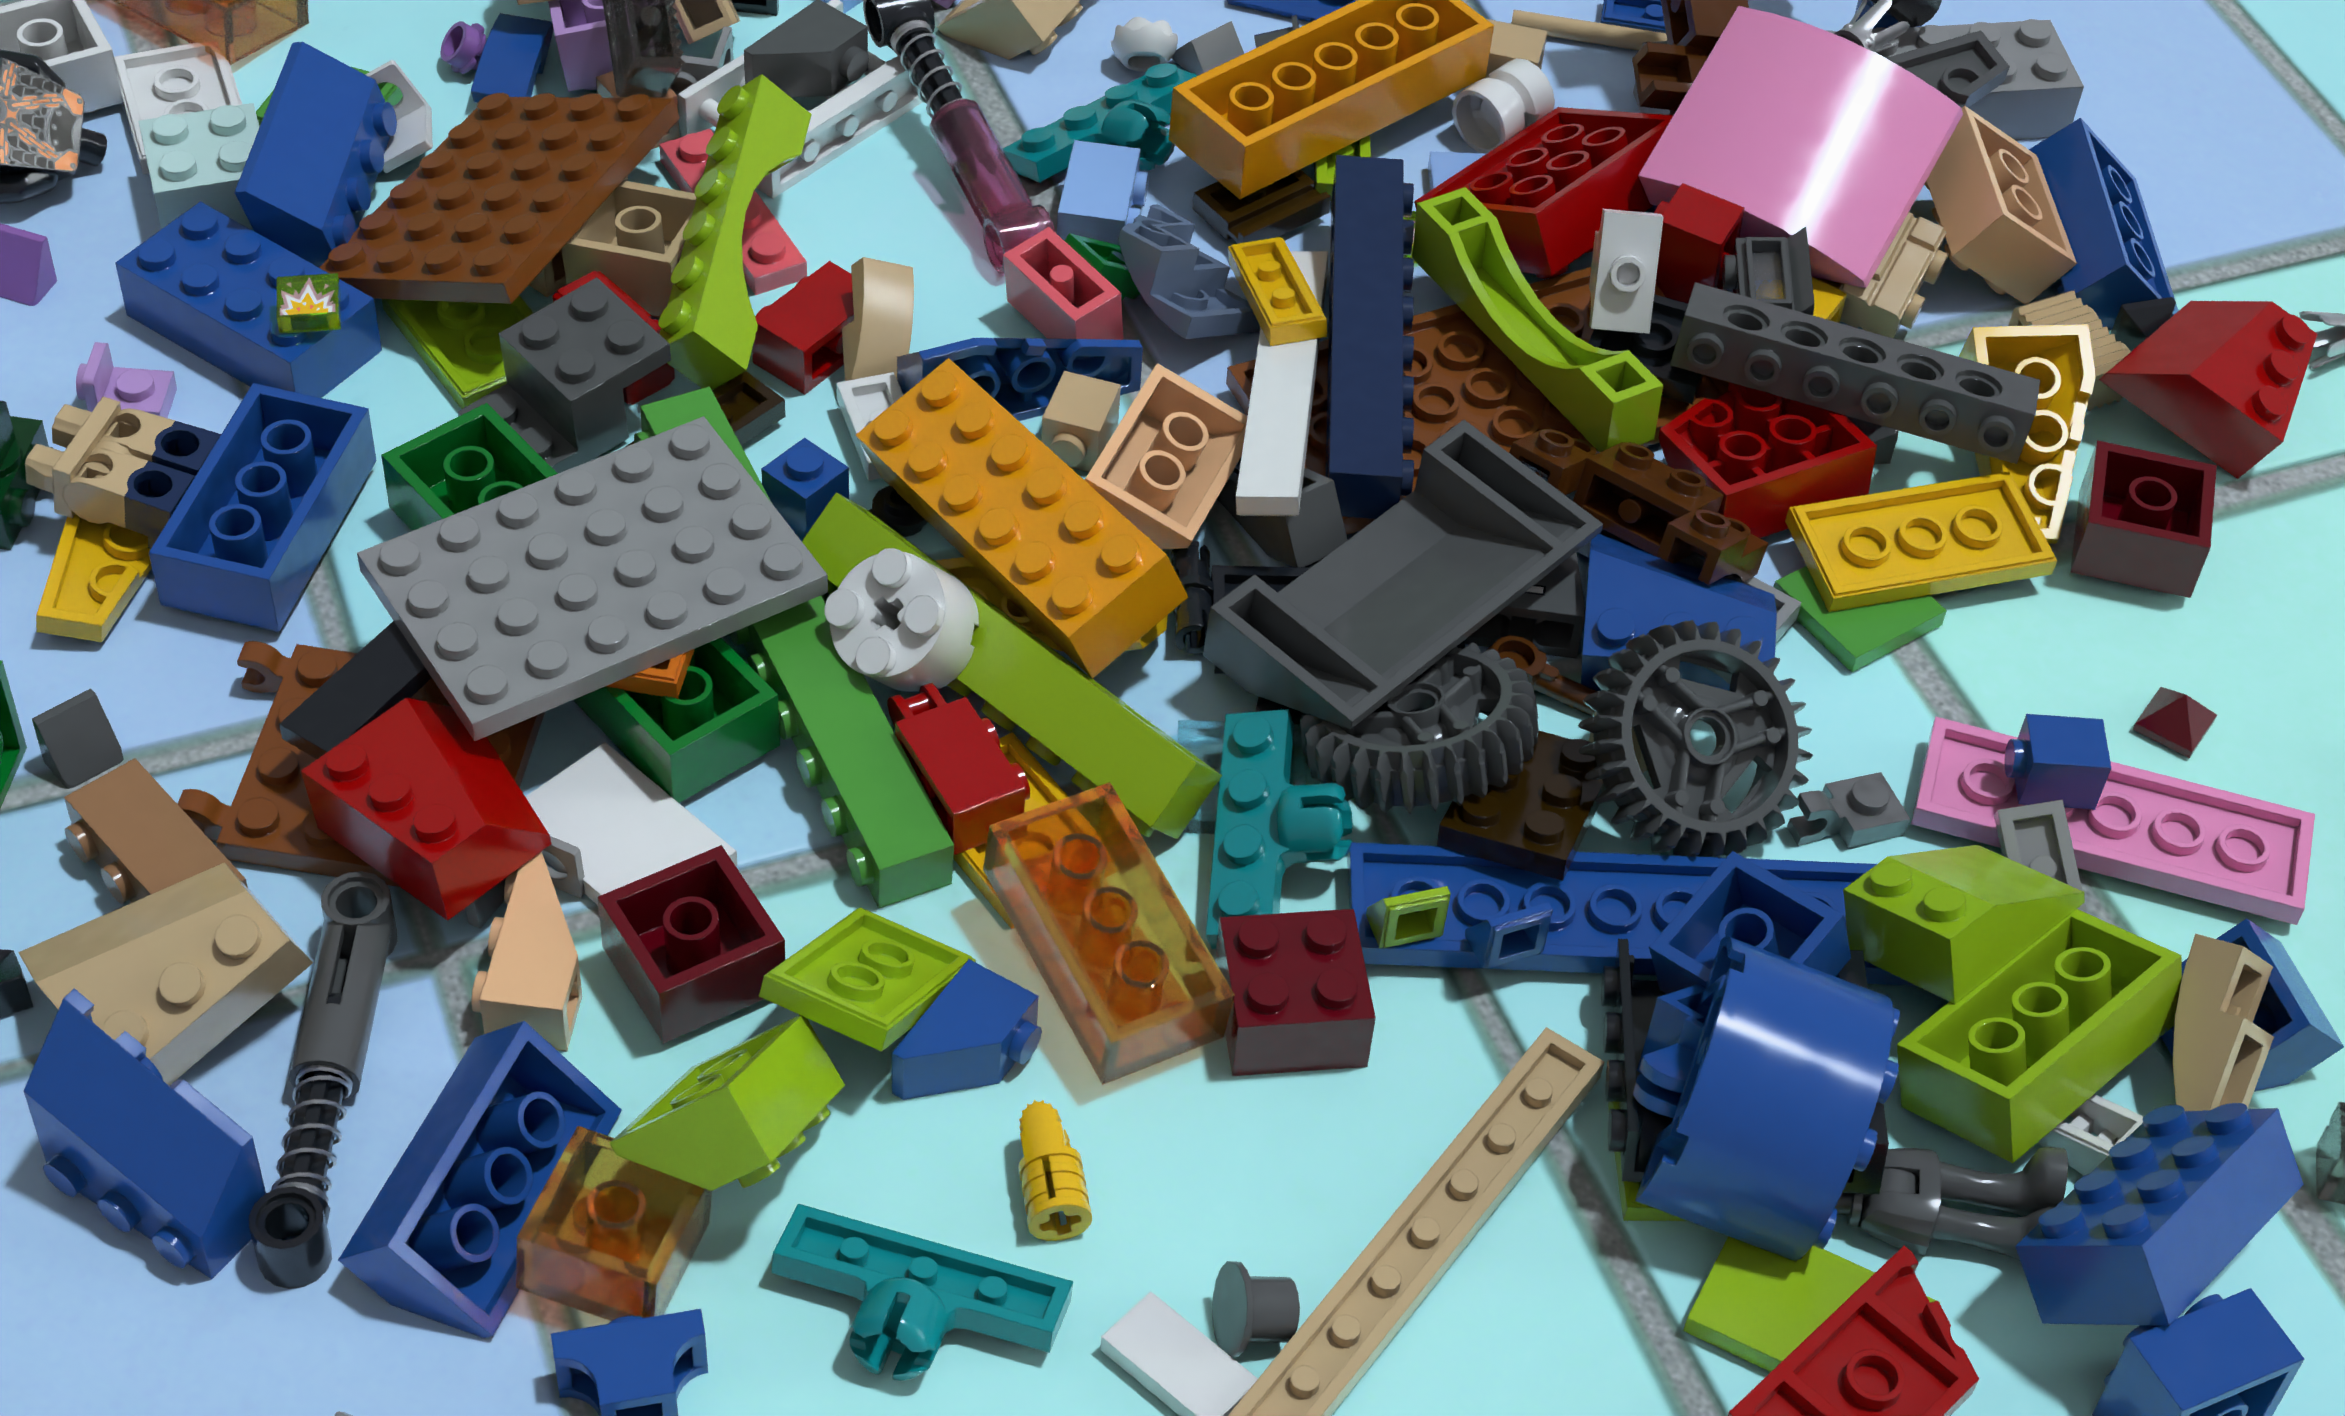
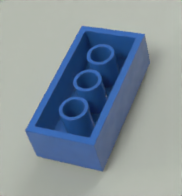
M201 201L115 262L127 316L251 387L252 383L322 398L382 351L374 298ZM308 278H310L317 294L322 291V295L335 290L330 302L333 301L332 304H335L336 312L280 315V308H282L280 305H284L281 290L294 295L296 290L299 294Z
M252 383L149 551L160 605L280 632L377 461L369 409Z
M2229 1103L2212 1110L2185 1111L2184 1107L2180 1105H2168L2147 1113L2143 1117V1123L2124 1141L2114 1145L2109 1150V1156L2090 1174L2077 1180L2074 1184V1190L2055 1208L2043 1213L2038 1219L2039 1223L2015 1246L2042 1324L2170 1326L2304 1185L2279 1109H2248L2243 1103Z

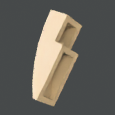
M2199 934L2194 936L2182 975L2175 1015L2173 1073L2176 1105L2184 1107L2185 1111L2212 1110L2229 1103H2243L2248 1108L2274 1036L2253 1023L2273 966L2244 946Z

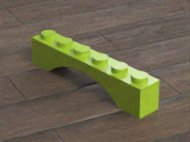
M763 74L742 87L736 85L730 88L718 104L717 112L720 115L715 133L706 147L708 159L703 176L697 183L694 191L697 199L692 217L683 231L685 243L680 261L671 275L673 286L668 305L659 318L660 335L670 344L671 361L667 363L700 388L710 386L711 390L747 371L758 324L749 300L743 271L742 234L746 210L754 190L762 179L802 154L812 115Z
M1466 187L1417 203L1412 258L1596 450L1602 452L1621 442L1641 445L1654 440L1663 384L1629 350L1610 351L1594 347L1576 337L1557 321L1538 299L1521 273L1506 243L1497 218Z

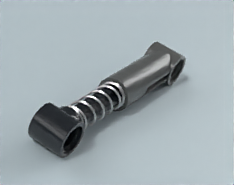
M363 871L348 872L336 877L325 887L321 896L324 922L289 1075V1081L294 1088L292 1097L295 1106L289 1111L287 1117L290 1130L287 1131L282 1139V1147L286 1154L282 1155L277 1161L276 1170L280 1179L272 1185L271 1192L264 1194L254 1204L249 1214V1230L261 1273L273 1285L287 1289L305 1287L317 1281L327 1271L332 1260V1247L327 1229L330 1207L328 1205L329 1199L326 1195V1192L331 1189L332 1184L326 1178L328 1169L337 1163V1159L331 1152L333 1145L342 1139V1135L336 1128L338 1121L346 1117L347 1111L341 1104L343 1100L353 1097L359 1091L386 958L393 952L397 944V928L390 889L383 879L375 874ZM285 1161V1163H284V1168H283V1172H282V1163ZM300 1235L290 1240H282L289 1236Z

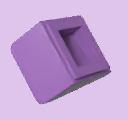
M0 223V297L28 306H35L57 282L48 239L46 236Z

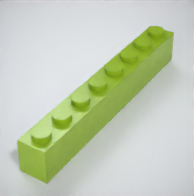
M837 492L802 540V543L827 573V593L829 594L838 590L843 579L856 565L888 548H895L902 552L913 554L960 580L867 509ZM960 580L971 592L979 612V626L974 624L970 645L975 648L969 663L947 686L964 697H968L971 691L982 697L986 701L980 709L982 713L1010 732H1012L1016 725L1031 735L1025 744L1031 751L1056 767L1061 760L1077 770L1071 778L1073 783L1101 802L1104 801L1107 795L1115 799L1123 806L1117 816L1142 835L1149 838L1154 830L1178 839L1222 775Z

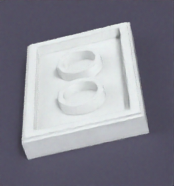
M222 39L114 57L123 105L143 175L149 174L138 121L158 118L166 114L178 115L216 109L224 105H242Z
M606 742L525 796L550 836L580 849L585 875L583 878L584 894L597 905L598 896L720 845L723 846L735 866H737V851ZM542 851L545 861L558 872L567 873L564 865L558 858L549 852Z

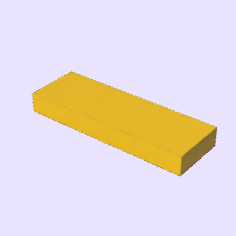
M1276 237L1228 246L1229 266L1270 346L1327 337V319L1283 238Z

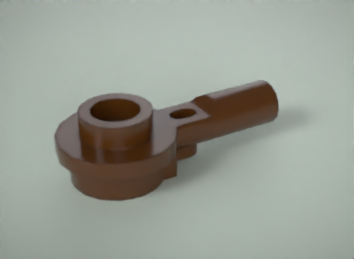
M1505 636L1498 639L1487 649L1498 651L1501 659L1507 657L1513 659L1517 668L1526 671L1528 682L1533 685V690L1590 716H1594L1595 711L1587 706L1583 700L1587 695L1597 691L1560 675L1556 667L1546 663V653L1539 651L1529 640L1519 636Z

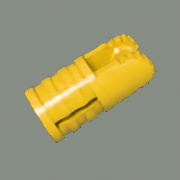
M1034 1100L1032 1104H1027L1025 1110H1022L1023 1115L1019 1119L1024 1157L1019 1162L1018 1170L1027 1214L1028 1229L1034 1237L1041 1240L1057 1241L1073 1238L1087 1230L1092 1223V1213L1089 1205L1082 1158L1080 1153L1071 1147L1068 1134L1065 1129L1063 1130V1126L1060 1123L1062 1120L1057 1109H1053L1051 1103H1044V1100L1041 1102ZM1060 1211H1063L1066 1216L1067 1224L1061 1225Z

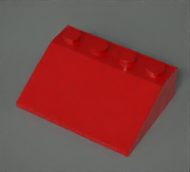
M1557 107L1415 200L1416 211L1417 203L1466 187L1497 218L1506 243L1521 272L1536 274V277L1541 279L1559 276L1568 270V264L1584 253L1593 251L1595 231L1599 232L1603 209L1645 212L1654 206L1650 204L1638 175L1674 115Z

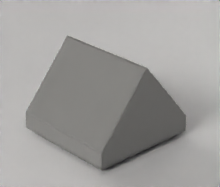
M1230 21L1178 48L1172 60L1186 71L1200 75L1243 55L1244 51L1233 23Z

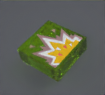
M338 273L277 277V323L279 333L341 329V289Z

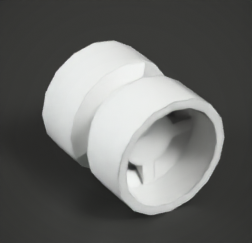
M1516 58L1489 73V77L1478 80L1456 96L1452 107L1454 124L1460 136L1471 148L1479 153H1489L1553 111L1555 104L1554 93L1548 78L1538 66L1528 60Z

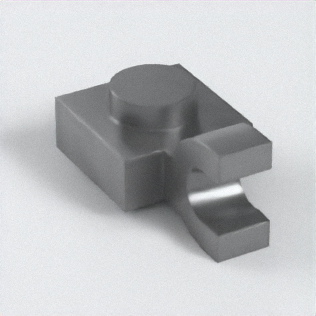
M1879 772L1826 783L1823 791L1799 793L1797 798L1799 801L1798 806L1804 815L1790 818L1787 829L1798 846L1839 833L1849 848L1904 836L1910 822V817L1883 774Z

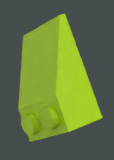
M1979 845L1887 856L1843 889L1850 950L1863 951L1864 961L1953 1004L1959 1002L2085 903L2083 891Z

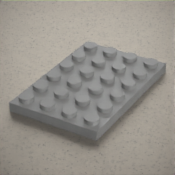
M704 416L357 553L361 573L474 741L828 592L827 573Z

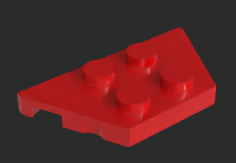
M1904 1245L1731 1409L1727 1416H1951L1973 1394L1979 1377L1964 1349L1959 1347L1952 1339L1950 1333L1951 1324L1939 1301L1930 1302L1915 1275L1919 1263L1913 1252Z

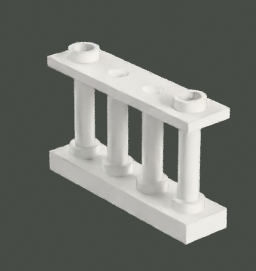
M831 0L827 3L843 12L842 1ZM868 51V71L864 73L866 76L852 85L845 86L832 96H823L828 100L808 111L812 115L802 154L764 177L757 186V189L772 199L923 103L918 97V87L910 82L909 71L905 70L901 65L900 56L898 55L892 60L885 62ZM744 54L678 93L680 137L717 126L720 115L717 112V107L724 94L736 85L740 87L745 85Z

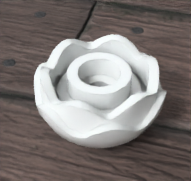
M1134 17L1124 26H1116L1111 47L1117 59L1125 67L1134 71L1146 72L1148 68L1154 65L1164 64L1171 60L1177 49L1178 35L1172 32L1171 26L1165 20L1152 23L1145 18Z

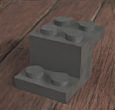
M596 277L498 333L507 383L458 411V417L488 403L557 473H561L595 459L629 438L623 388L671 361L670 344Z

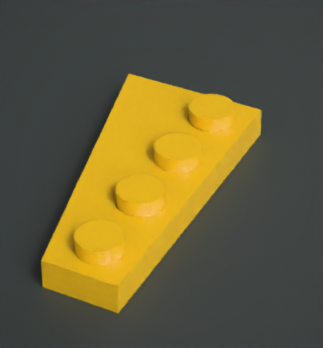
M76 514L73 518L67 517L36 614L37 632L102 642L152 569L149 557L148 536L109 522L103 524L88 522Z

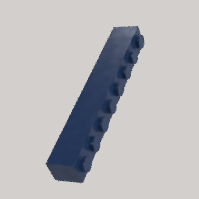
M1336 155L1331 197L1325 477L1334 480L1342 517L1377 519L1400 501V496L1409 495L1413 487L1414 460L1403 459V453L1411 454L1414 418L1403 417V412H1411L1414 377L1403 376V371L1411 372L1414 337L1403 336V331L1411 332L1414 297L1403 296V292L1411 293L1414 258H1403V254L1411 255L1414 221L1403 220V217H1411L1414 184L1404 183V160Z

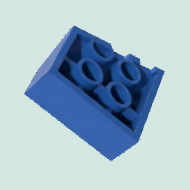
M1598 534L1591 540L1581 684L1596 691H1602L1594 682L1593 677L1598 672L1610 668L1607 658L1617 651L1626 649L1625 643L1639 635H1646V633H1649V630L1665 624L1673 626L1693 620L1696 626L1706 622H1717L1720 633L1729 629H1740V646L1752 641H1761L1762 646L1758 659L1763 662L1775 658L1777 622L1775 595L1726 577L1708 585L1698 580L1702 570L1700 568L1682 562L1670 563L1636 546ZM1680 662V678L1729 691L1730 684L1716 673L1699 665Z
M74 988L63 998L23 1090L46 1161L43 1171L49 1181L62 1193L70 1197H75L80 1193L97 1204L102 1215L119 1230L130 1232L134 1228L152 1240L157 1251L174 1266L184 1268L189 1264L210 1279H213L252 1240L249 1230V1214L254 1204L266 1194L253 1136L185 1080H176L170 1086L166 1084L156 1066L146 1057V1047L126 1031L114 1040L93 1023L91 1017L94 1004Z

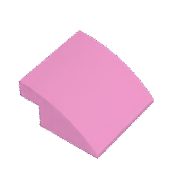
M1738 6L1638 177L1652 205L1658 206L1661 201L1669 203L1680 185L1684 183L1745 207L1739 238H1788L1806 226L1812 277L1867 288L1963 116L1961 107L1916 75L1846 38L1774 13Z

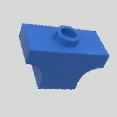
M701 1309L647 1318L623 1316L605 1325L551 1333L559 1398L582 1400L591 1405L599 1416H678L677 1398L682 1388L693 1378L708 1373L706 1337Z

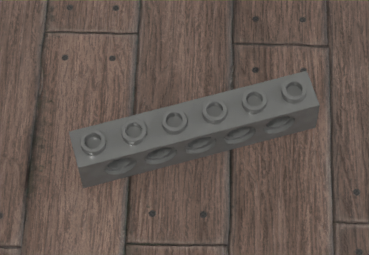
M1696 282L1670 363L1671 366L2014 464L2018 463L2036 415L2040 386L2039 379Z

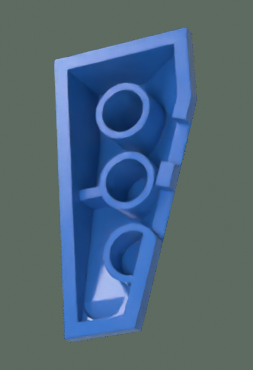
M971 338L897 357V381L904 395L949 358L1018 421H1023L1044 415L1064 371L1120 384V395L1139 391L1143 346L1139 340Z

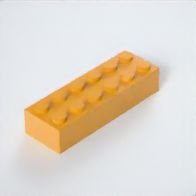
M1357 0L1173 87L1169 141L1236 197L1242 199L1485 78L1494 25L1462 0Z
M949 358L855 435L881 478L892 486L908 504L1092 679L1188 598L1167 554Z

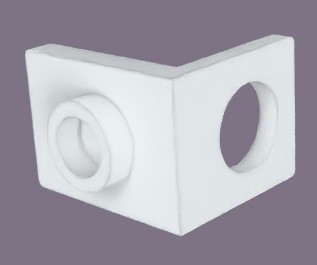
M390 60L365 74L376 80L377 84L388 82L396 85L403 94L400 102L393 106L397 119V129L395 134L390 137L384 153L383 171L385 173L405 164L433 147L432 108L394 60Z

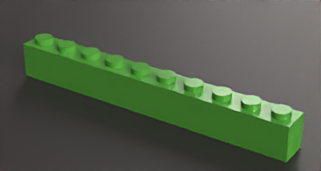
M710 386L640 406L642 432L634 434V443L704 416L769 499ZM822 596L815 597L730 633V639L735 646L744 645L749 655L747 658L748 665L778 694L780 736L783 740L791 738L798 750L796 751L797 766L804 784L808 788L817 787L822 797L821 811L829 833L833 837L842 836L848 848L846 851L848 867L858 887L867 885L879 909L952 884L954 844L864 675L849 667L835 649L830 632V623L825 617V602Z

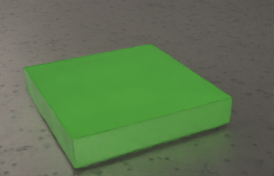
M1807 566L1776 580L1774 583V588L1802 602L1797 621L1851 672L1938 628L1943 624L1947 612L1931 595L1828 612Z

